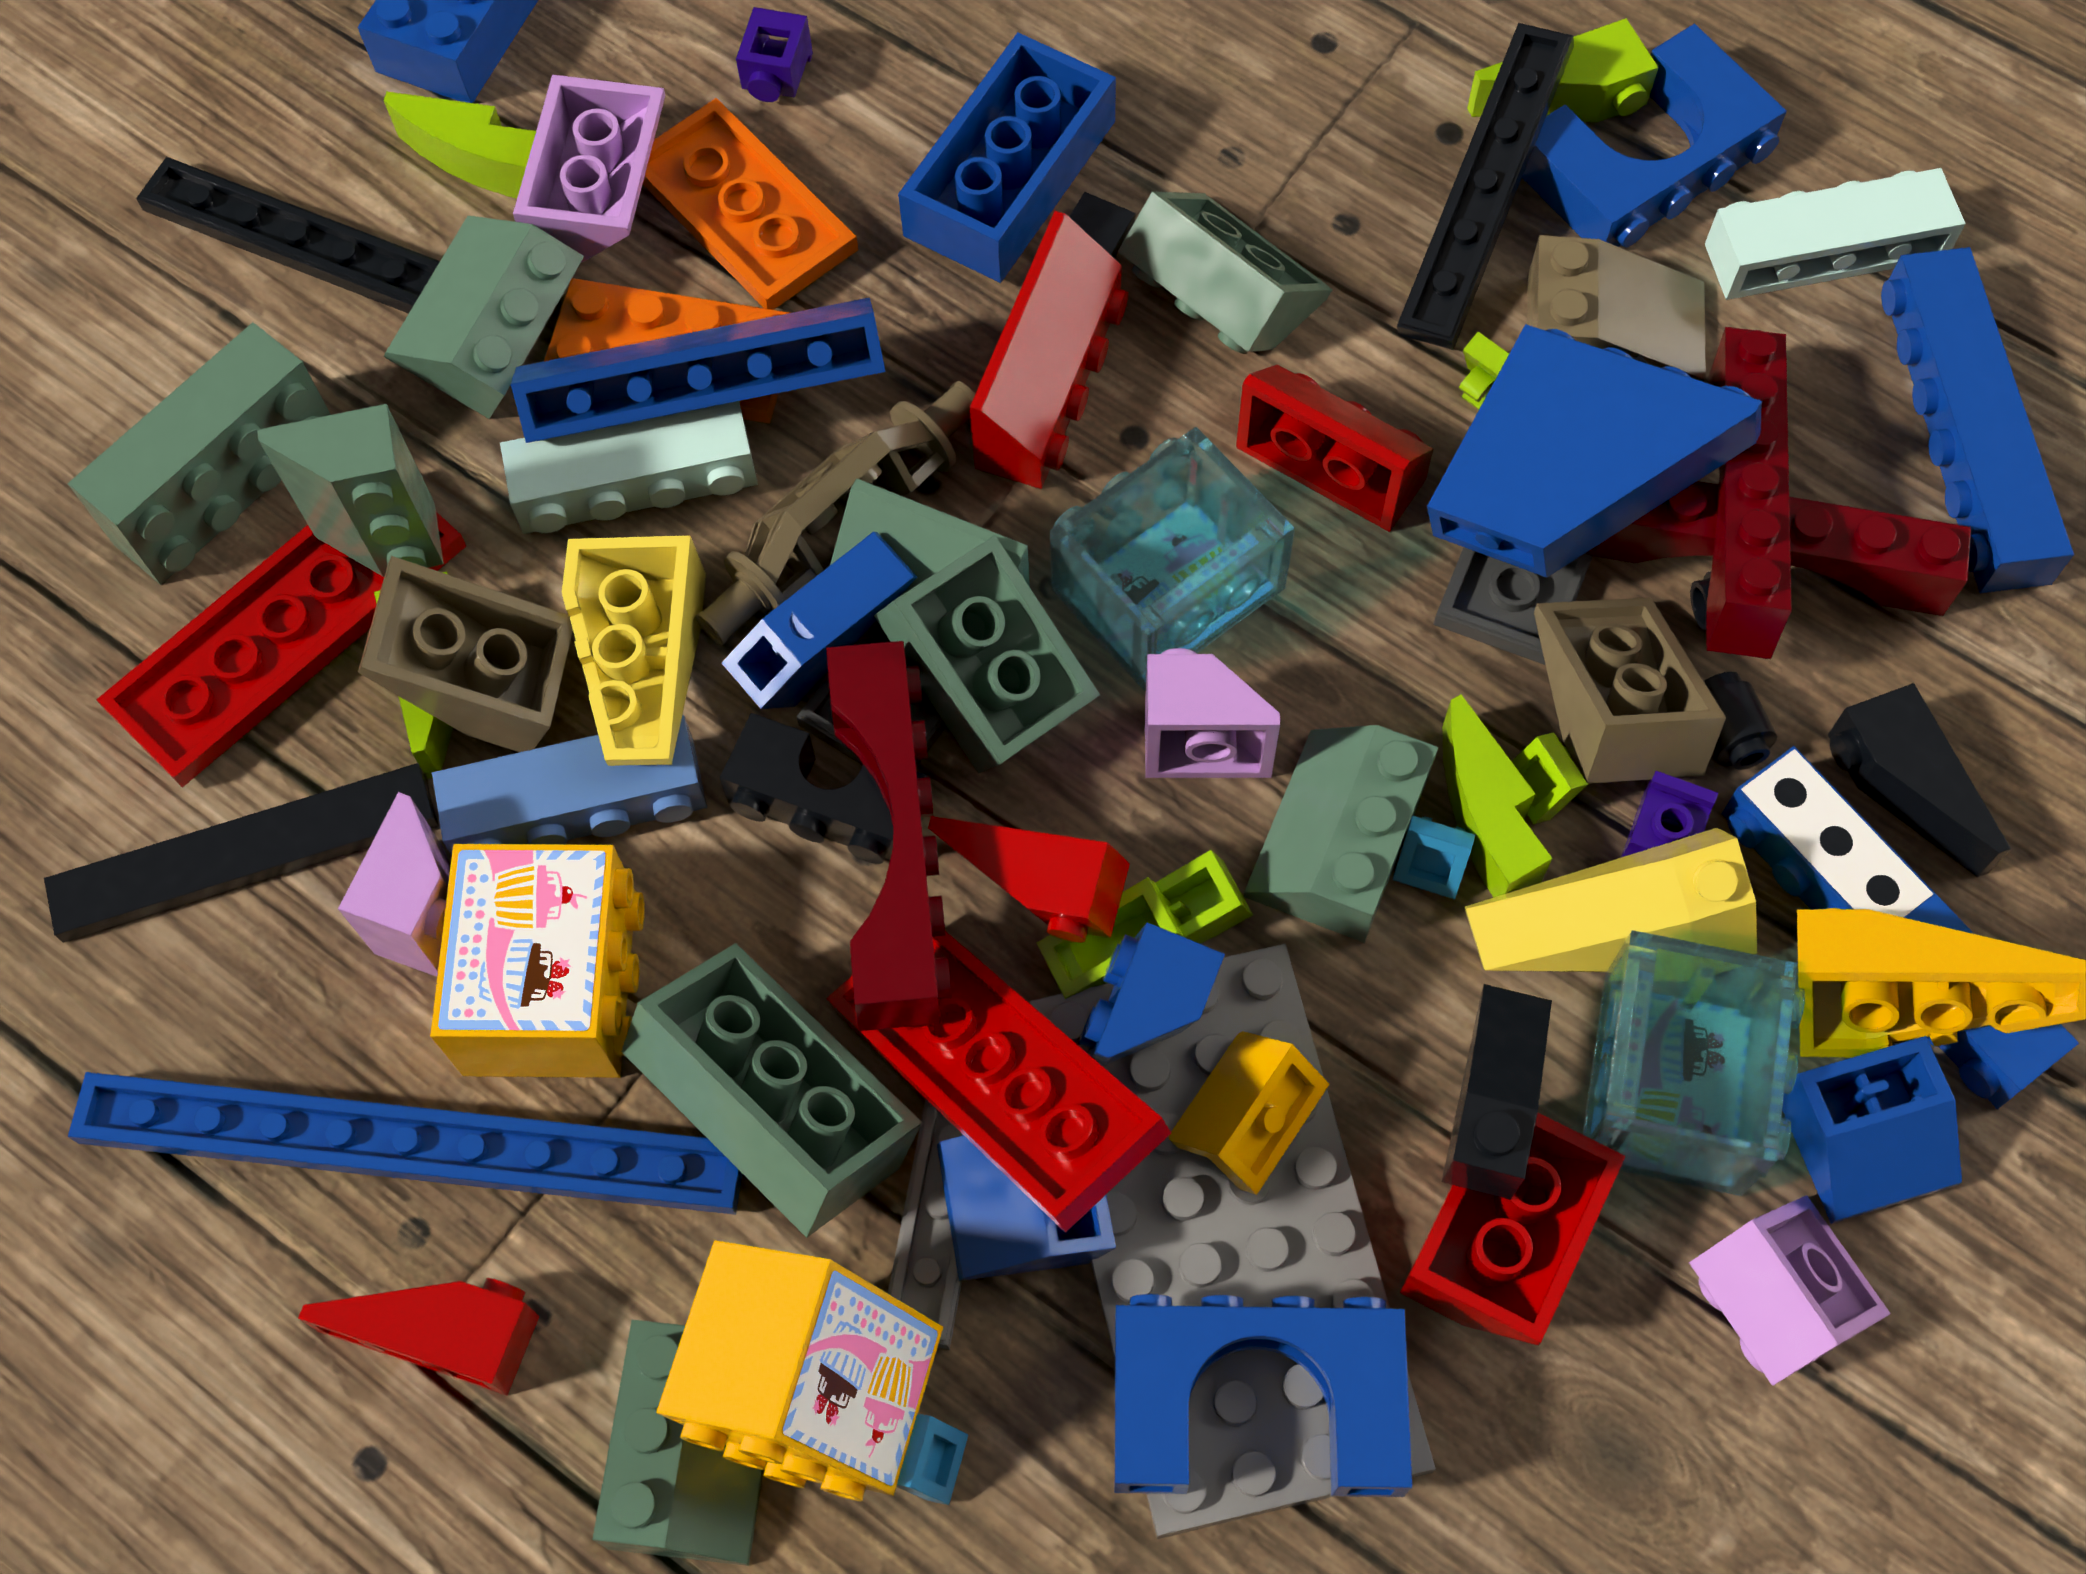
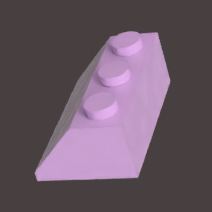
M552 75L514 208L513 216L515 222L533 224L584 256L581 263L629 236L665 99L664 88Z

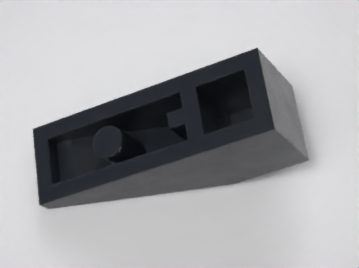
M1909 684L1844 709L1828 733L1830 750L1837 765L1842 770L1849 772L1857 788L1976 877L1989 873L2011 848L1915 684Z
M1487 984L1483 985L1444 1167L1443 1183L1511 1200L1525 1179L1539 1107L1552 1000Z

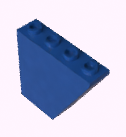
M1525 324L1427 505L1433 536L1547 578L1753 446L1761 431L1762 401L1752 398L1747 392L1737 387L1714 386L1693 379L1686 372L1675 367L1665 366L1659 368L1634 360L1626 352L1616 348L1607 347L1601 349L1576 341L1572 336L1558 329H1547L1545 331Z

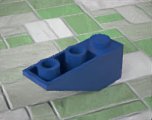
M872 532L762 618L723 660L722 665L760 709L795 707L828 672L826 647L854 645L877 621L874 615L897 599L917 576L878 532Z

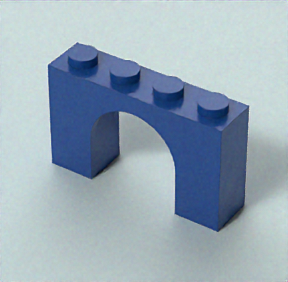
M1695 23L1654 48L1650 54L1659 67L1650 97L1685 132L1691 147L1683 153L1662 160L1631 158L1605 144L1566 104L1546 116L1522 178L1581 238L1600 239L1617 247L1620 245L1624 248L1630 247L1646 233L1651 225L1664 217L1667 219L1675 218L1687 208L1693 198L1707 189L1711 192L1720 189L1731 179L1735 171L1750 161L1753 164L1760 163L1778 145L1779 137L1777 134L1787 110Z
M1142 1294L1130 1297V1305H1116L1114 1493L1187 1494L1189 1487V1398L1201 1375L1212 1364L1229 1354L1255 1349L1276 1352L1292 1359L1302 1366L1319 1386L1326 1402L1329 1417L1331 1496L1404 1497L1412 1489L1405 1309H1386V1300L1376 1297L1348 1298L1343 1300V1308H1315V1300L1304 1296L1272 1299V1307H1243V1298L1231 1295L1201 1298V1306H1172V1297L1158 1294Z

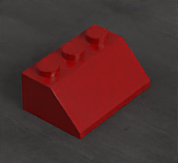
M1278 364L1250 373L1243 382L1236 448L1390 532L1426 481L1434 448L1424 444L1413 432L1406 429H1396L1372 416L1361 404L1354 401H1345L1320 388L1317 382L1309 376L1301 373L1294 374Z
M1537 1113L1525 1179L1512 1199L1509 1200L1451 1185L1400 1293L1462 1326L1539 1346L1626 1156Z

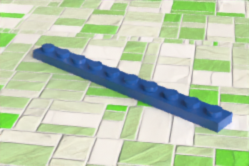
M85 1072L68 1133L70 1139L78 1144L733 1215H736L743 1175L708 1138L91 1072Z

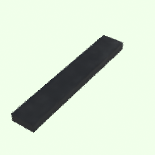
M1518 23L1398 321V335L1454 350L1574 48L1573 35Z
M167 156L136 198L145 212L408 314L440 261Z
M416 763L44 878L54 935L64 943L369 848L398 792L410 796L431 828L437 827L438 822L426 776L419 764Z

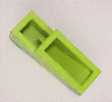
M386 91L383 101L396 133L414 151L445 172L477 187L512 198L518 197L536 131L502 126L495 106Z
M1462 694L1450 700L1442 726L1445 777L1449 800L1457 826L1464 828L1468 833L1475 834L1470 857L1477 873L1494 898L1541 883L1553 858L1525 822V818L1536 795Z
M1209 850L1157 882L1147 877L1123 891L1111 938L1087 934L1085 942L1078 943L1049 935L1037 942V945L1064 998L1067 999L1090 987L1107 984L1103 979L1117 944H1121L1125 934L1134 938L1147 922L1201 944L1253 916V913L1224 861L1212 850Z

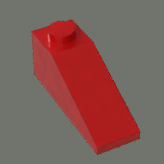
M935 816L930 818L929 830L1047 924V933L1078 943L1085 942L1087 934L1111 938L1130 863L1108 842Z
M486 1278L483 1288L457 1281L305 1304L301 1309L298 1319L320 1333L508 1396L540 1316L525 1302H522L525 1291L508 1283Z

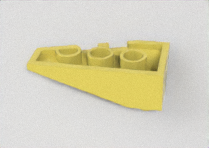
M690 535L568 539L562 596L566 611L570 617L576 640L574 641L583 667L589 690L590 705L604 759L608 766L672 765L701 629L695 616L703 611L706 578L705 570Z
M1719 828L1707 830L1464 907L1482 966L1486 971L1696 973L1757 954L1756 899L1737 837Z

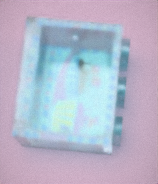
M1194 427L1179 439L1172 437L1161 443L1147 462L1131 473L1127 471L1119 473L1107 483L1102 493L1082 508L1074 506L1068 509L1058 518L1053 529L1050 530L1052 591L1146 692L1147 654H1161L1166 650L1175 648L1189 649L1199 653L1286 588L1295 527L1197 427Z
M1631 930L1605 974L1583 1135L1625 1155L1626 1157L1619 1170L1623 1172L1742 1196L1759 1178H1765L1769 1169L1777 1160H1784L1791 1137L1790 1119L1781 1118L1784 1093H1791L1798 1070L1797 1053L1788 1052L1791 1028H1798L1805 1003L1804 989L1795 987L1798 963Z

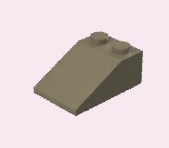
M1539 235L1528 274L1527 325L1545 331L1547 329H1558L1566 332L1576 341L1601 349L1607 347L1616 348L1626 352L1632 358L1642 355L1647 364L1659 368L1665 366L1675 367L1686 372L1693 379L1702 382L1706 381L1704 281L1600 239Z
M391 556L358 673L469 737L518 752L528 751L536 747L551 726L573 629L568 614Z
M1652 598L1537 603L1534 616L1562 739L1586 782L1591 784L1649 780L1655 771L1676 778L1704 776L1726 717Z

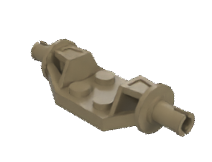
M956 381L947 392L924 412L907 401H899L890 411L894 427L874 431L837 448L753 524L744 555L732 551L725 557V568L734 583L703 612L701 611L695 616L703 631L714 642L723 645L735 631L758 611L768 615L824 571L802 535L807 531L810 535L814 534L839 512L833 503L850 493L856 478L870 484L876 480L886 490L903 496L915 490L935 470L947 472L956 463V455L948 438L971 418L970 405L975 393L964 383ZM911 450L921 459L909 471L899 455L900 452ZM787 565L795 574L778 589L775 584L783 568Z

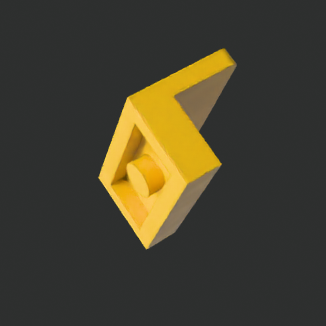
M1242 1031L1236 1035L1171 1131L1169 1140L1177 1148L1209 1158L1238 1189L1257 1195L1330 1084L1293 1044Z

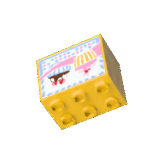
M453 844L430 1037L462 1076L621 1077L622 1056H625L621 1051L632 1021V1016H626L628 993L637 992L640 976L638 955L631 954L633 931H642L645 903L643 893L636 892L634 889L631 868H624L614 845Z
M714 1240L656 1413L684 1426L680 1436L681 1439L717 1451L724 1450L723 1458L740 1465L765 1470L763 1476L771 1480L798 1488H805L807 1480L822 1483L821 1490L854 1501H862L865 1490L894 1496L943 1326L831 1259Z

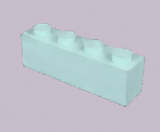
M1942 168L1921 172L1903 171L1883 179L1867 182L1849 181L1829 189L1807 193L1804 191H1794L1780 198L1753 203L1747 201L1733 203L1726 208L1717 210L1705 242V247L1725 299L1730 300L1894 269L1901 255L1952 249L1966 223Z
M739 401L526 443L525 438L500 443L510 505L523 534L555 532L569 524L593 519L612 520L626 512L654 506L669 508L687 499L711 494L730 495L744 487L758 485Z

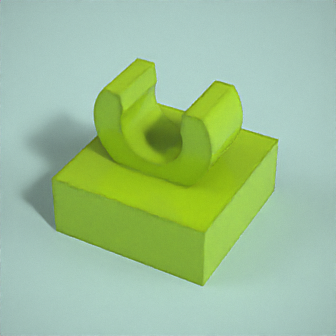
M1477 332L1463 349L1467 368L1471 371L1464 378L1459 389L1464 392L1462 398L1479 410L1509 353L1480 332Z
M1554 732L1537 736L1512 760V763L1536 794L1527 814L1533 824L1551 820L1588 785L1570 758L1569 751L1561 744Z

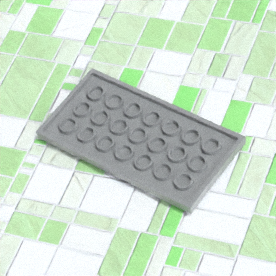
M1286 944L1224 957L1201 1018L1182 1033L1103 1067L1158 1113L1170 1131L1173 1130L1236 1035L1242 1031L1293 1044L1323 1076ZM1107 983L1090 987L1067 999L1064 998L1063 994L1032 1000L1030 1004L1088 1053V1047L1078 1044L1084 1025L1092 1007H1096L1099 999L1108 1001L1114 985ZM1327 1089L1257 1195L1238 1189L1209 1158L1177 1148L1169 1140V1136L1106 1194L1116 1248L1098 1259H1093L1091 1264L1114 1361L1116 1305H1130V1297L1135 1295H1166L1172 1297V1306H1201V1298L1231 1295L1243 1298V1307H1272V1299L1304 1296L1315 1300V1308H1343V1300L1376 1297L1386 1300V1309H1390ZM1255 1349L1229 1354L1212 1364L1201 1375L1189 1398V1487L1187 1494H1146L1157 1539L1335 1497L1331 1496L1329 1417L1326 1402L1319 1386L1302 1366L1276 1352ZM1408 1374L1413 1478L1430 1474L1436 1468Z

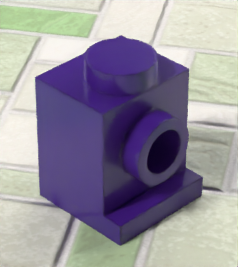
M753 7L736 57L742 89L748 90L754 98L763 102H774L778 100L780 95L795 98L806 63L811 61L813 55L807 16ZM769 35L788 38V41L773 40L769 38Z
M1655 771L1642 795L1621 857L1704 832L1718 792Z

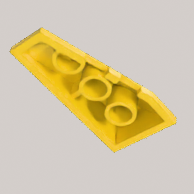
M1827 908L1797 910L1800 1057L1852 1058L1893 1046V1043L1912 1040L1923 1036H1930L1934 1046L1958 1042L1957 1032L1991 1025L1994 1029L2003 1033H2012L2086 1019V960L1869 909Z

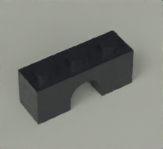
M750 713L720 776L724 793L731 808L741 816L753 821L763 822L768 817L789 825L788 827L793 833L811 842L822 843L826 838L846 845L854 856L866 862L882 864L884 860L890 861L893 850V825L890 811L877 782L864 764L857 777L846 786L837 789L818 788L807 781L816 760L810 734ZM916 771L917 778L928 777L926 774Z

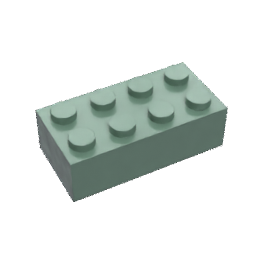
M252 322L67 484L112 544L162 585L175 572L186 568L194 559L195 554L217 534L230 528L238 520L240 514L265 491L273 489L280 483V476L258 441L257 430L331 414L303 361Z
M736 943L639 1001L621 1051L806 1238L899 1170L922 1124V1121Z

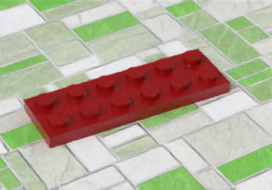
M436 512L444 564L428 568L438 571L467 545L462 535ZM307 525L96 700L183 788L370 629L377 605L374 592L381 590L384 577L316 538Z
M946 931L945 936L932 937L934 958L948 957L952 998L938 999L939 1024L858 1031L852 976L826 998L834 1011L1065 1233L1171 1134L1170 1129L1158 1113Z

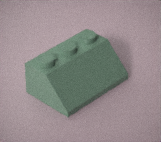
M1151 192L1118 250V253L1134 264L1132 272L1139 279L1154 287L1160 288L1163 286L1177 297L1174 303L1178 309L1194 319L1201 321L1206 319L1220 330L1218 338L1222 343L1242 354L1273 350L1325 302L1333 290L1205 193Z
M468 215L383 357L490 419L511 385L515 368L522 366L584 256L533 224Z
M387 404L257 430L259 443L316 538L383 577L385 576L391 556L427 568L444 564L435 502Z
M856 478L849 493L831 564L872 532H878L917 576L912 584L901 594L903 595L990 537L996 535L1030 587L1028 545Z
M996 535L990 537L907 591L874 615L891 642L904 641L906 665L919 664L922 690L978 774L1003 763L1100 696V693Z
M1379 725L1311 730L1243 897L1365 943L1406 838L1412 816L1415 815L1429 779L1438 747Z
M632 1319L592 1540L608 1550L749 1566L764 1470L729 1461L723 1458L724 1450L717 1451L681 1439L680 1436L684 1426L656 1413L685 1325Z

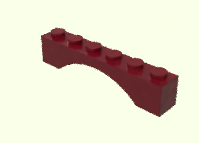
M1725 327L1708 377V384L1718 387H1737L1747 392L1752 398L1761 400V431L1753 446L1719 467L1716 537L1707 596L1706 651L1771 659L1792 611L1786 334Z
M1700 481L1695 482L1595 546L1586 554L1630 563L1673 557L1713 556L1719 485ZM1789 496L1791 566L1804 568L1836 579L1864 593L1881 606L1944 616L1967 583L1971 527Z
M904 641L826 647L835 736L858 756L877 782L890 811L893 825V850L885 883L869 916L850 940L854 1003L858 1031L939 1024L938 999L952 998L948 957L934 958L932 938L945 936L942 896L928 897L927 876L939 875L936 836L923 837L921 817H932L934 815L930 777L917 778L915 760L928 759L924 720L911 721L910 704L922 703L919 664L906 665Z

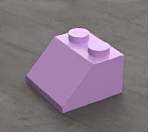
M1184 648L1169 649L1161 654H1147L1145 778L1272 777L1280 729V713L1213 654H1197L1192 650Z
M398 792L338 910L375 955L437 977L451 866L442 844L410 796Z
M1807 1195L1752 1219L1689 1262L1699 1277V1286L1704 1297L1714 1308L1723 1312L1740 1337V1346L1744 1356L1755 1369L1765 1374L1772 1386L1891 1314Z

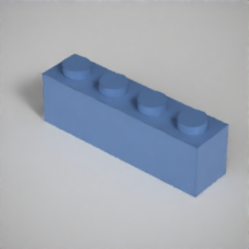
M682 715L672 765L608 766L604 759L599 735H594L432 772L442 840L451 855L453 844L565 845L567 840L592 834L598 837H611L626 832L631 825L653 820L664 823L677 822L689 817L693 811L707 808L695 745L684 715Z

